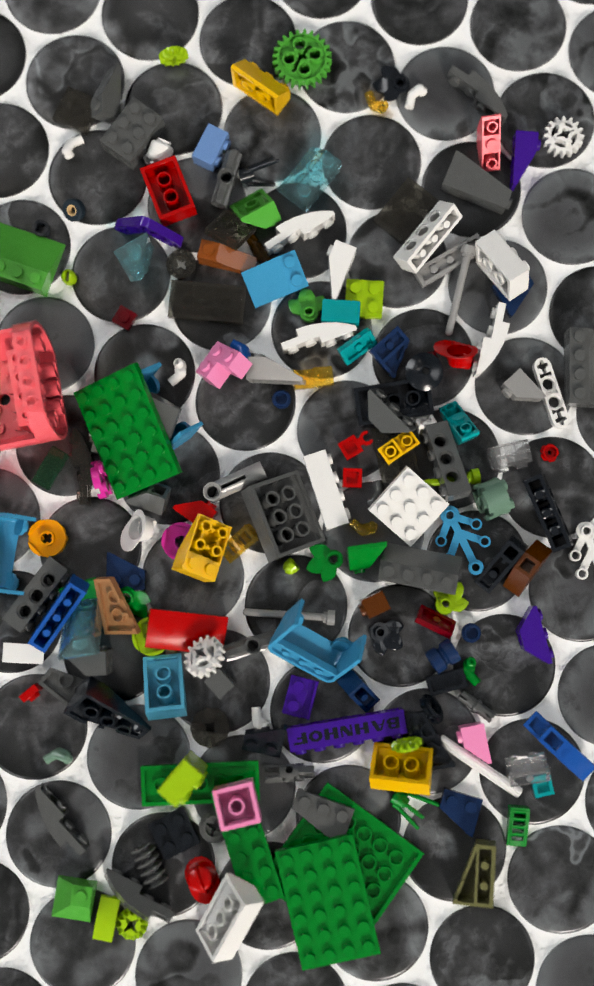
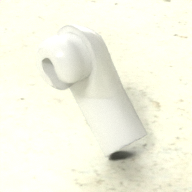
M81 134L65 142L61 151L66 159L74 157L72 150L84 144Z

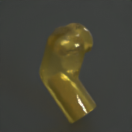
M372 90L364 94L370 110L379 114L386 112L389 107L387 101H376Z
M355 518L348 525L361 536L372 535L378 529V525L374 521L361 524Z

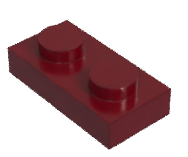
M422 604L414 621L448 639L452 636L456 624L455 620Z

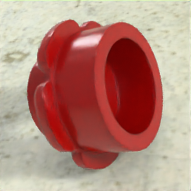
M551 443L542 446L540 449L541 458L544 461L554 462L559 455L558 448Z

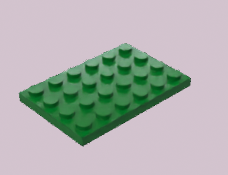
M133 363L74 392L117 500L182 473L138 363Z
M353 832L275 849L302 971L381 954Z

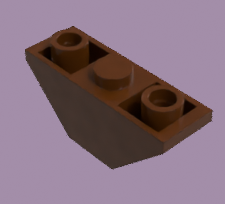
M536 540L513 567L503 587L519 597L553 551Z

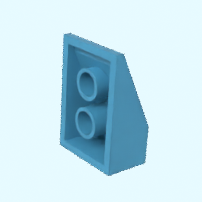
M295 250L241 273L255 308L309 286Z

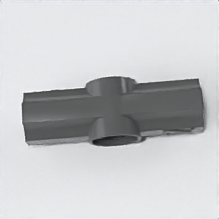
M233 149L226 151L221 170L218 172V180L211 200L212 205L221 209H227L242 159V154ZM230 177L231 180L225 182L223 178Z
M276 629L224 645L223 649L226 651L224 654L227 662L267 650L270 639ZM250 640L257 641L258 646L255 650L248 649L247 644Z

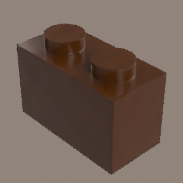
M382 590L359 600L360 605H358V609L363 617L366 616L368 619L391 609Z

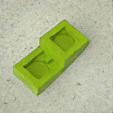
M101 895L92 939L112 943L121 902L116 896Z

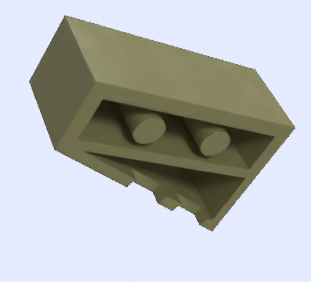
M475 839L455 890L452 904L493 909L496 841Z

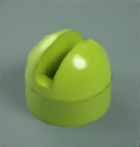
M66 269L62 272L61 279L64 284L71 286L76 283L77 275L73 270ZM67 273H69V281H66Z
M292 558L287 559L283 564V570H285L286 574L292 575L300 569Z

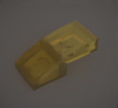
M332 366L293 371L306 381V385H294V390L334 385Z

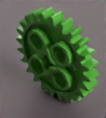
M296 29L295 35L289 31L288 38L283 35V42L277 41L278 47H274L275 54H272V60H274L273 68H275V74H279V80L284 79L286 85L290 82L292 89L295 85H298V90H301L302 86H305L306 90H308V85L310 84L315 88L316 81L321 84L322 78H327V72H330V65H332V52L329 51L330 46L325 45L326 39L320 40V34L314 37L313 31L306 34V29L301 34ZM297 46H303L302 49H298V48H296V47H297ZM312 56H317V57H319V58L313 59V58H311V57H312ZM306 70L308 73L303 74L301 71Z

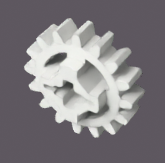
M565 116L561 120L556 117L553 122L550 121L543 131L545 133L542 137V140H545L543 146L549 147L548 153L554 152L553 157H556L557 154H560L561 159H563L565 154L571 157L573 153H577L583 144L584 135L580 134L583 128L577 127L578 121L572 123V117L569 121L566 120Z
M207 635L205 639L199 637V642L193 641V647L188 646L189 653L184 654L187 659L183 662L187 665L185 669L190 674L202 679L204 675L210 677V672L217 673L216 667H222L220 661L225 660L222 654L226 651L222 648L224 645L214 636L211 638Z

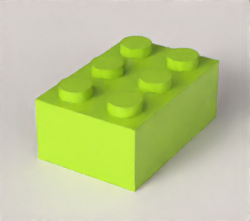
M190 750L164 780L157 792L175 808L179 804L183 806L190 798L193 790H197L204 782L208 774L206 771L208 764Z

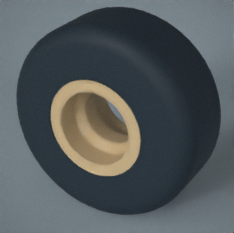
M77 198L68 199L63 204V214L69 221H79L85 216V206Z

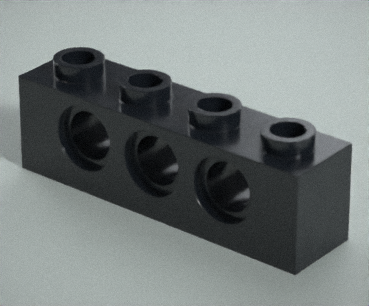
M541 473L524 480V485L553 553L573 546L574 542L545 474Z

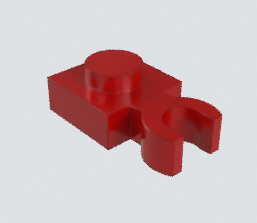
M363 431L358 439L353 434L337 444L347 461L364 451L361 446H369L373 443V439L369 441L363 439V436L367 435L368 431Z

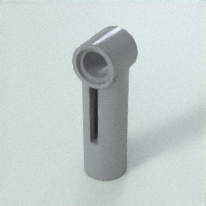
M258 461L221 479L207 483L203 488V496L208 501L215 503L266 479L267 476L261 462ZM246 477L245 479L222 489V487ZM217 488V496L209 497V489Z

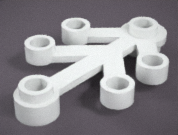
M581 522L577 525L576 535L578 539L573 550L568 554L571 561H579L582 557L580 551L584 543H586L588 550L579 569L575 571L576 578L580 580L588 577L587 570L591 561L594 564V525L590 522ZM585 527L589 529V533L587 535L583 532V529ZM573 552H576L578 554L577 559H573ZM580 570L584 571V577L579 576Z

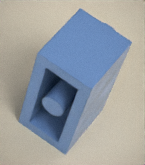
M208 123L192 154L194 164L214 173L216 167L219 168L222 163L224 151H227L231 145L229 132Z

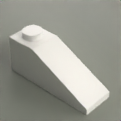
M335 240L334 245L330 244L327 251V256H329L331 299L337 300L357 250L356 247Z

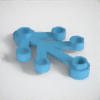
M448 506L440 514L444 523L435 542L440 547L445 546L447 543L446 536L451 526L454 536L446 554L455 556L460 543L469 561V572L473 575H479L482 573L484 565L475 558L467 540L479 543L482 547H488L491 540L488 536H479L462 530L458 522L470 525L474 530H479L482 527V522L478 518L472 519L460 515L456 507ZM447 512H453L454 517L448 519L446 516ZM473 521H479L480 526L478 528L473 527ZM439 537H443L445 539L444 544L441 545L438 543ZM482 538H487L489 543L483 545L481 543ZM478 564L480 566V569L478 571H474L472 569V565Z

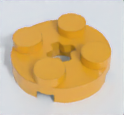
M39 520L31 526L28 532L29 548L33 553L42 557L60 554L68 541L65 528L55 520ZM44 534H51L52 541L44 543Z

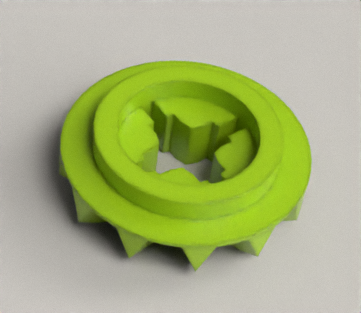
M170 46L159 53L160 63L165 66H179L180 63H185L189 58L187 49L180 46Z
M409 736L397 739L392 742L391 749L397 753L415 751L423 745L422 738Z
M126 908L118 915L116 927L119 935H122L125 940L131 939L134 941L144 935L148 922ZM128 920H130L131 922L137 920L135 924L136 929H134L133 927L126 929L129 923Z

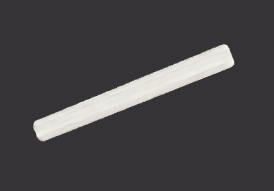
M445 735L440 736L449 753L515 798L522 794V787Z

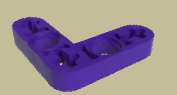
M145 216L118 218L114 227L115 230L124 234L147 233L175 248H181L184 239L181 235Z

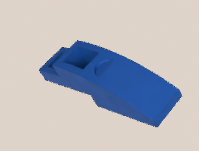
M537 711L523 724L540 743L582 781L594 771V764Z

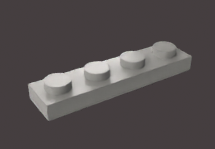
M476 233L425 263L416 274L413 273L421 287L424 288L460 267L463 260L461 253L462 244L475 246V242L480 239L479 234Z

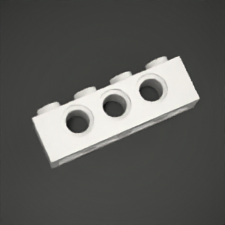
M439 200L396 252L393 258L403 270L416 274L463 216L455 204Z

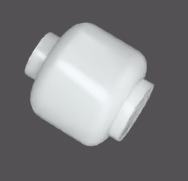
M157 137V140H151L146 155L151 160L150 164L171 157L174 150L170 142Z

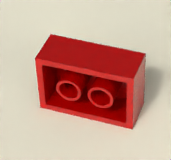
M175 155L140 168L163 226L166 227L197 215L195 204Z

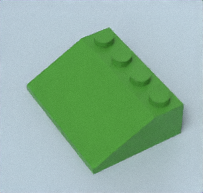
M0 223V281L47 297L66 245Z

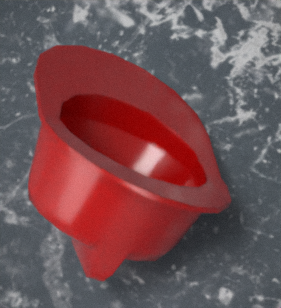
M441 340L433 346L434 351L445 356L449 366L453 368L470 369L473 356L478 353L477 347L453 340Z
M198 856L191 859L186 865L185 878L192 896L199 903L209 904L221 883L213 862L207 857Z

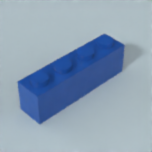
M73 574L32 633L28 644L45 653L87 593L90 584Z

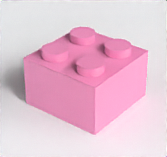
M253 777L214 786L212 793L221 832L261 823L262 815Z

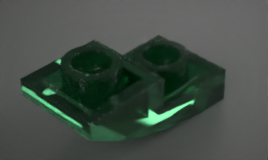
M52 446L32 481L49 491L70 455Z

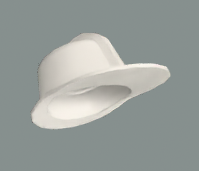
M137 509L122 531L120 538L121 548L129 552L139 542L149 540L152 537L157 521L146 516L142 510Z

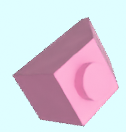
M479 721L459 725V731L456 732L458 743H461L465 749L487 764H491L492 761L484 724Z

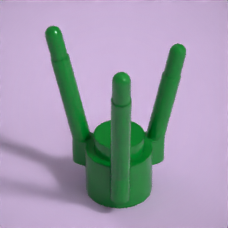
M394 792L390 799V802L393 804L392 807L397 809L416 830L419 829V826L403 809L407 808L421 819H424V815L408 804L410 801L408 796L431 805H440L436 801L417 794Z

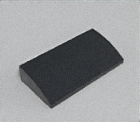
M407 379L352 388L359 426L373 424L368 419V391L375 388L384 391L387 395L386 398L390 402L397 404L404 416L412 418L434 414L431 390H417L408 383Z

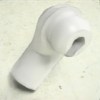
M417 84L408 91L405 103L406 109L413 110L415 99L418 96L423 97L426 95L427 88L423 84Z
M181 358L174 360L175 373L167 379L173 387L186 376V363Z
M251 707L252 725L256 729L268 726L272 729L271 723L261 717V707Z

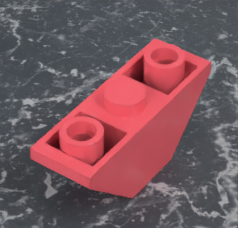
M501 114L481 116L477 126V151L480 167L487 172L500 170Z

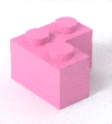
M217 341L195 372L206 382L220 389L230 374L243 379L252 363L239 351Z

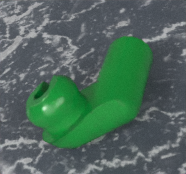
M467 657L463 662V669L468 681L473 686H476L481 681L475 674L476 660L473 657Z

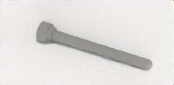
M462 244L461 253L463 260L445 330L448 336L452 335L470 259H473V256L476 254L475 246Z
M251 608L243 610L245 616L283 618L287 612ZM335 610L324 611V613L301 612L304 620L323 621L327 625L335 626Z

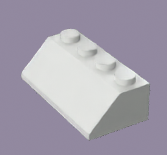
M231 873L225 874L196 928V932L212 963L233 959L264 903L254 885Z

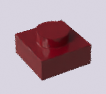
M120 305L111 321L129 332L138 315Z

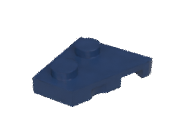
M396 326L368 352L393 379L396 377V372L410 340Z
M107 552L106 577L114 576L120 589L128 586L134 590H146V570L113 553Z
M444 787L439 808L470 837H473L483 800Z

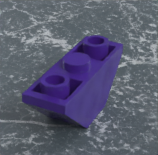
M529 606L516 628L520 648L542 662L552 664L554 654L552 648L548 647L547 644L548 633L541 623V620H543L542 612L537 606Z

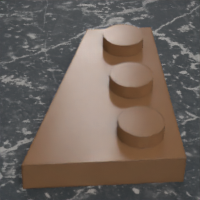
M97 577L93 579L104 635L140 633L141 630L115 577Z

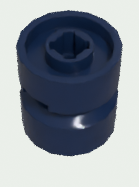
M448 638L439 644L438 649L433 647L425 652L427 659L437 674L448 669L447 664L453 665L462 660Z

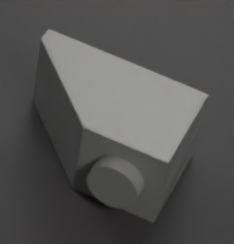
M521 368L500 386L502 394L508 399L511 398L512 401L540 402L546 397Z

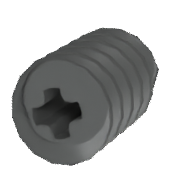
M151 842L142 844L131 852V855L138 854L134 862L141 861L137 869H144L140 876H147L143 883L151 885L148 889L164 883L169 878L168 874H163L166 868L160 866L163 861L162 859H156L159 856V852L154 851L156 845L150 844Z

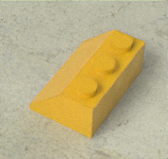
M243 59L232 64L233 86L278 116L290 100L289 87L283 82L279 83L270 73L260 70L254 62Z
M374 742L369 774L371 789L430 796L433 748L420 747L415 751L397 753L391 749V743Z

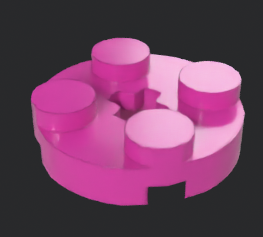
M100 460L93 461L90 464L94 467L90 468L94 488H99L100 494H97L99 499L108 498L110 494H113L111 484L108 483L103 462Z
M177 522L164 531L161 544L163 550L170 558L175 559L179 549L176 539H180V536L185 538L192 525Z

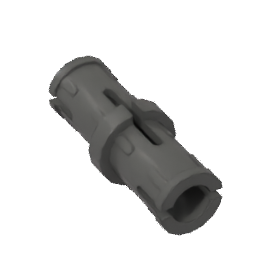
M465 689L457 697V700L469 707L472 713L476 712L487 720L488 723L496 715V712L484 705L481 699L477 700L466 692Z

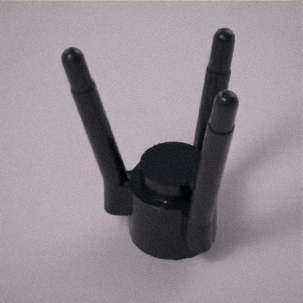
M269 157L249 167L239 169L241 184H247V188L252 186H275V183L253 182L252 180L256 179L255 171L279 162V159L274 160V157Z

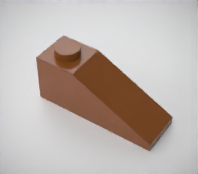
M204 239L201 240L197 255L199 264L239 274L255 267L258 258L221 243Z

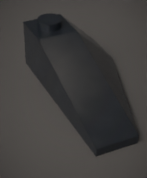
M89 676L79 685L64 710V714L81 723L93 722L99 724L98 728L110 727L116 729V732L136 739L142 738L151 730V726L111 688L92 676Z

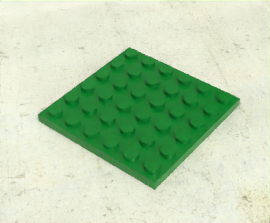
M327 781L318 795L355 809L346 834L353 832L374 924H376L420 861L424 852ZM302 817L281 848L328 837ZM275 855L274 858H273V860H274V863H275V866H276V869H277V872H278V875H279V878H280V881H281L280 872H279V868H278V864H277V859H276V855Z

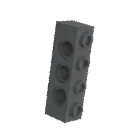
M448 421L425 425L421 438L423 443L427 445V456L429 461L433 463L434 477L439 480L440 495L445 498L446 502L468 497L472 490ZM435 442H440L443 446L439 447ZM441 459H446L449 464L442 463ZM447 477H453L455 482H450Z
M49 556L23 590L24 596L19 595L2 619L20 633L30 631L35 625L34 620L38 615L41 616L47 609L46 604L50 599L53 600L58 595V588L61 584L65 585L71 577L69 574L72 570L57 558ZM49 575H53L55 579L52 585L47 583ZM38 590L43 594L40 601L35 598V593ZM25 606L30 607L31 613L29 616H25L23 613Z

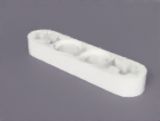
M544 357L539 358L533 363L532 370L539 389L546 395L542 400L552 427L562 429L569 424V415L550 361ZM540 362L542 365H546L544 374L549 373V375L540 378L543 375L542 369L537 368ZM544 380L552 382L553 386L551 389L543 387ZM551 397L558 400L559 404L557 407L550 406L549 399ZM561 408L558 415L560 418H564L562 425L560 422L556 423L555 420L558 418L557 412L553 414L552 411H557Z

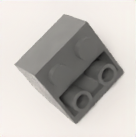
M107 645L91 647V650H88V647L71 648V652L65 653L66 658L85 676H101L114 672L113 649H107Z

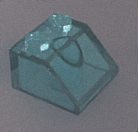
M146 232L113 251L131 282L141 280L145 276L144 274L148 272L154 247Z

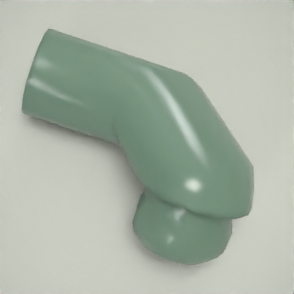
M58 747L44 755L43 759L46 764L56 759L64 762V764H70L73 761V756L69 750Z

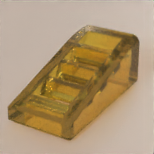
M251 524L243 526L228 540L223 556L230 564L259 540L257 532ZM245 532H247V534L252 538V540L249 539ZM240 536L247 543L246 545H244L242 541L239 539ZM234 541L240 547V550H238L235 547V545L233 544ZM228 546H229V547L232 549V551L235 553L234 556L228 551V549H227Z

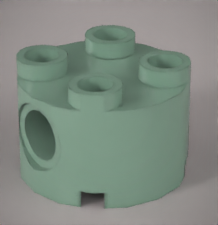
M494 477L486 482L475 484L472 488L476 489L472 493L480 514L484 512L486 516L483 518L486 521L511 512V509L515 508L513 499L507 493L508 485L504 479L500 480Z

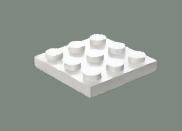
M406 466L368 510L411 547L448 507L449 503Z

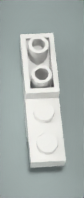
M334 211L310 212L283 222L276 227L277 235L265 243V250L270 256L273 253H279L287 243L295 242L299 235L304 241L308 238H314L319 233L318 231L323 228L327 229L334 223Z
M498 302L496 307L492 308L490 318L493 319L492 326H488L487 337H483L481 342H477L478 356L477 360L473 361L471 369L474 372V378H478L493 362L505 341L510 323L503 322L506 303Z
M338 322L307 325L296 329L297 337L282 342L281 348L284 354L288 353L289 355L298 352L301 347H312L317 344V341H319L321 347L326 346L329 348L336 345L339 340L344 339V341L353 338L357 332V327Z

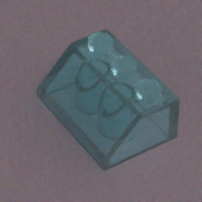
M311 147L278 187L277 191L307 212L339 173L341 161L327 150Z
M97 598L81 600L63 626L58 655L59 660L99 654L102 620Z

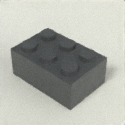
M132 97L99 141L104 151L134 171L146 155L151 140H157V137L165 130L166 125L162 116L135 97Z

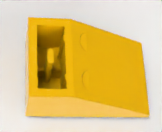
M198 513L176 553L172 570L202 582H215L232 527Z

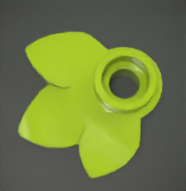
M461 582L457 583L455 595L433 591L437 599L435 607L439 613L447 615L452 611L461 612L468 606L469 602L462 598L464 587ZM442 602H447L448 607H444Z

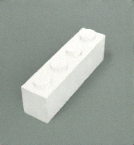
M326 450L303 456L326 531L348 524V519H351L348 507L344 508L342 501L345 500L342 489L338 490L336 484L339 482L336 471L332 472L331 464H333L331 454H327Z

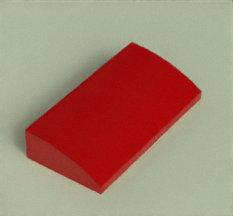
M149 608L145 647L189 652L188 646L193 647V641L199 642V637L205 639L207 635L211 638L214 636L224 645L228 617Z

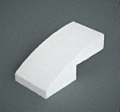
M3 642L2 662L43 664L44 653L30 644Z

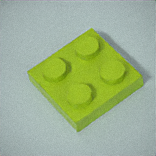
M346 280L345 300L360 301L361 319H382L384 281Z

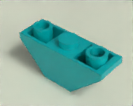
M456 401L439 408L443 420L448 421L457 445L472 440L480 434L478 428Z

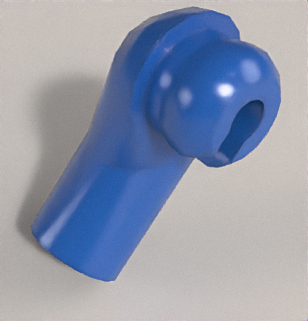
M233 339L230 344L231 348L239 351L247 359L248 356L252 357L247 345Z

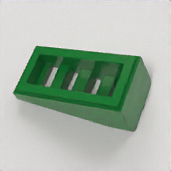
M508 804L506 845L526 847L530 819V808L528 806ZM514 813L523 814V817H514ZM513 821H522V825L513 824ZM522 829V832H512V830ZM512 836L522 837V840H511Z

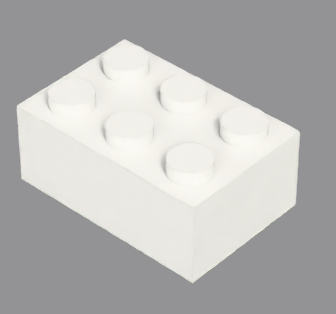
M493 230L475 242L476 264L508 301L528 290L530 267L525 260L522 261L519 258L517 251L513 247L510 248L502 234L499 235Z

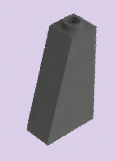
M458 150L455 151L440 191L501 215L505 209L509 210L513 201L510 198L512 190Z

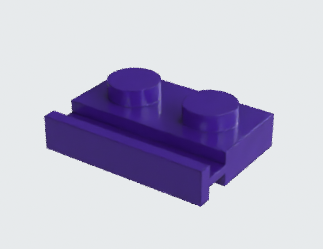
M291 674L282 713L309 720L319 681Z

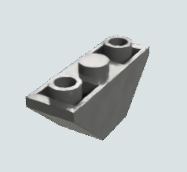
M377 388L368 391V419L381 433H409L417 429L413 425V420L406 415L404 416L400 412V407L386 398L387 395L384 391Z

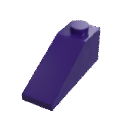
M516 130L512 138L509 187L512 192L536 152L540 150L541 139H538L539 132Z

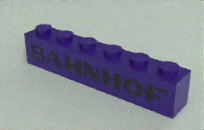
M402 707L287 726L290 753L295 752V755L307 753L306 750L314 749L315 752L326 750L327 746L342 748L345 747V743L353 742V745H360L365 743L364 740L372 739V742L384 740V737L391 736L392 739L401 738L403 734L407 733Z

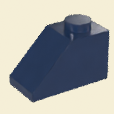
M352 669L342 675L337 681L348 696L366 713L380 700Z

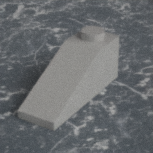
M254 354V357L248 356L252 366L246 373V379L250 383L306 385L303 377L265 357V355Z

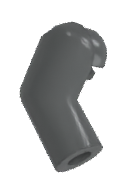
M382 480L373 481L375 492L371 497L367 498V505L369 507L384 491Z

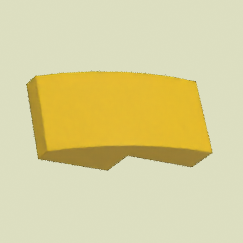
M413 432L401 433L377 450L389 465L415 448L420 442Z

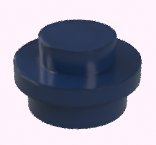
M278 390L273 394L272 403L276 408L285 409L290 405L291 397L287 391Z
M468 623L463 626L461 635L465 641L473 643L479 640L481 630L476 624Z

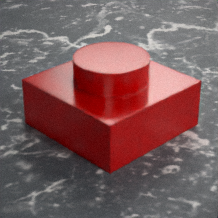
M343 468L342 487L362 488V468Z
M35 683L22 693L19 698L23 703L29 700L33 702L41 695L39 692L43 687Z

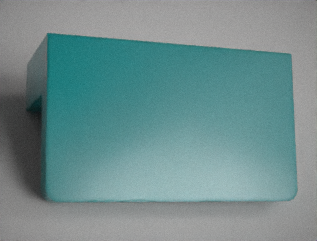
M322 300L321 323H347L355 325L358 329L360 301Z

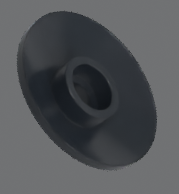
M430 353L414 355L408 361L405 369L408 383L420 391H429L437 387L442 381L444 374L441 361ZM422 368H427L429 373L423 374Z

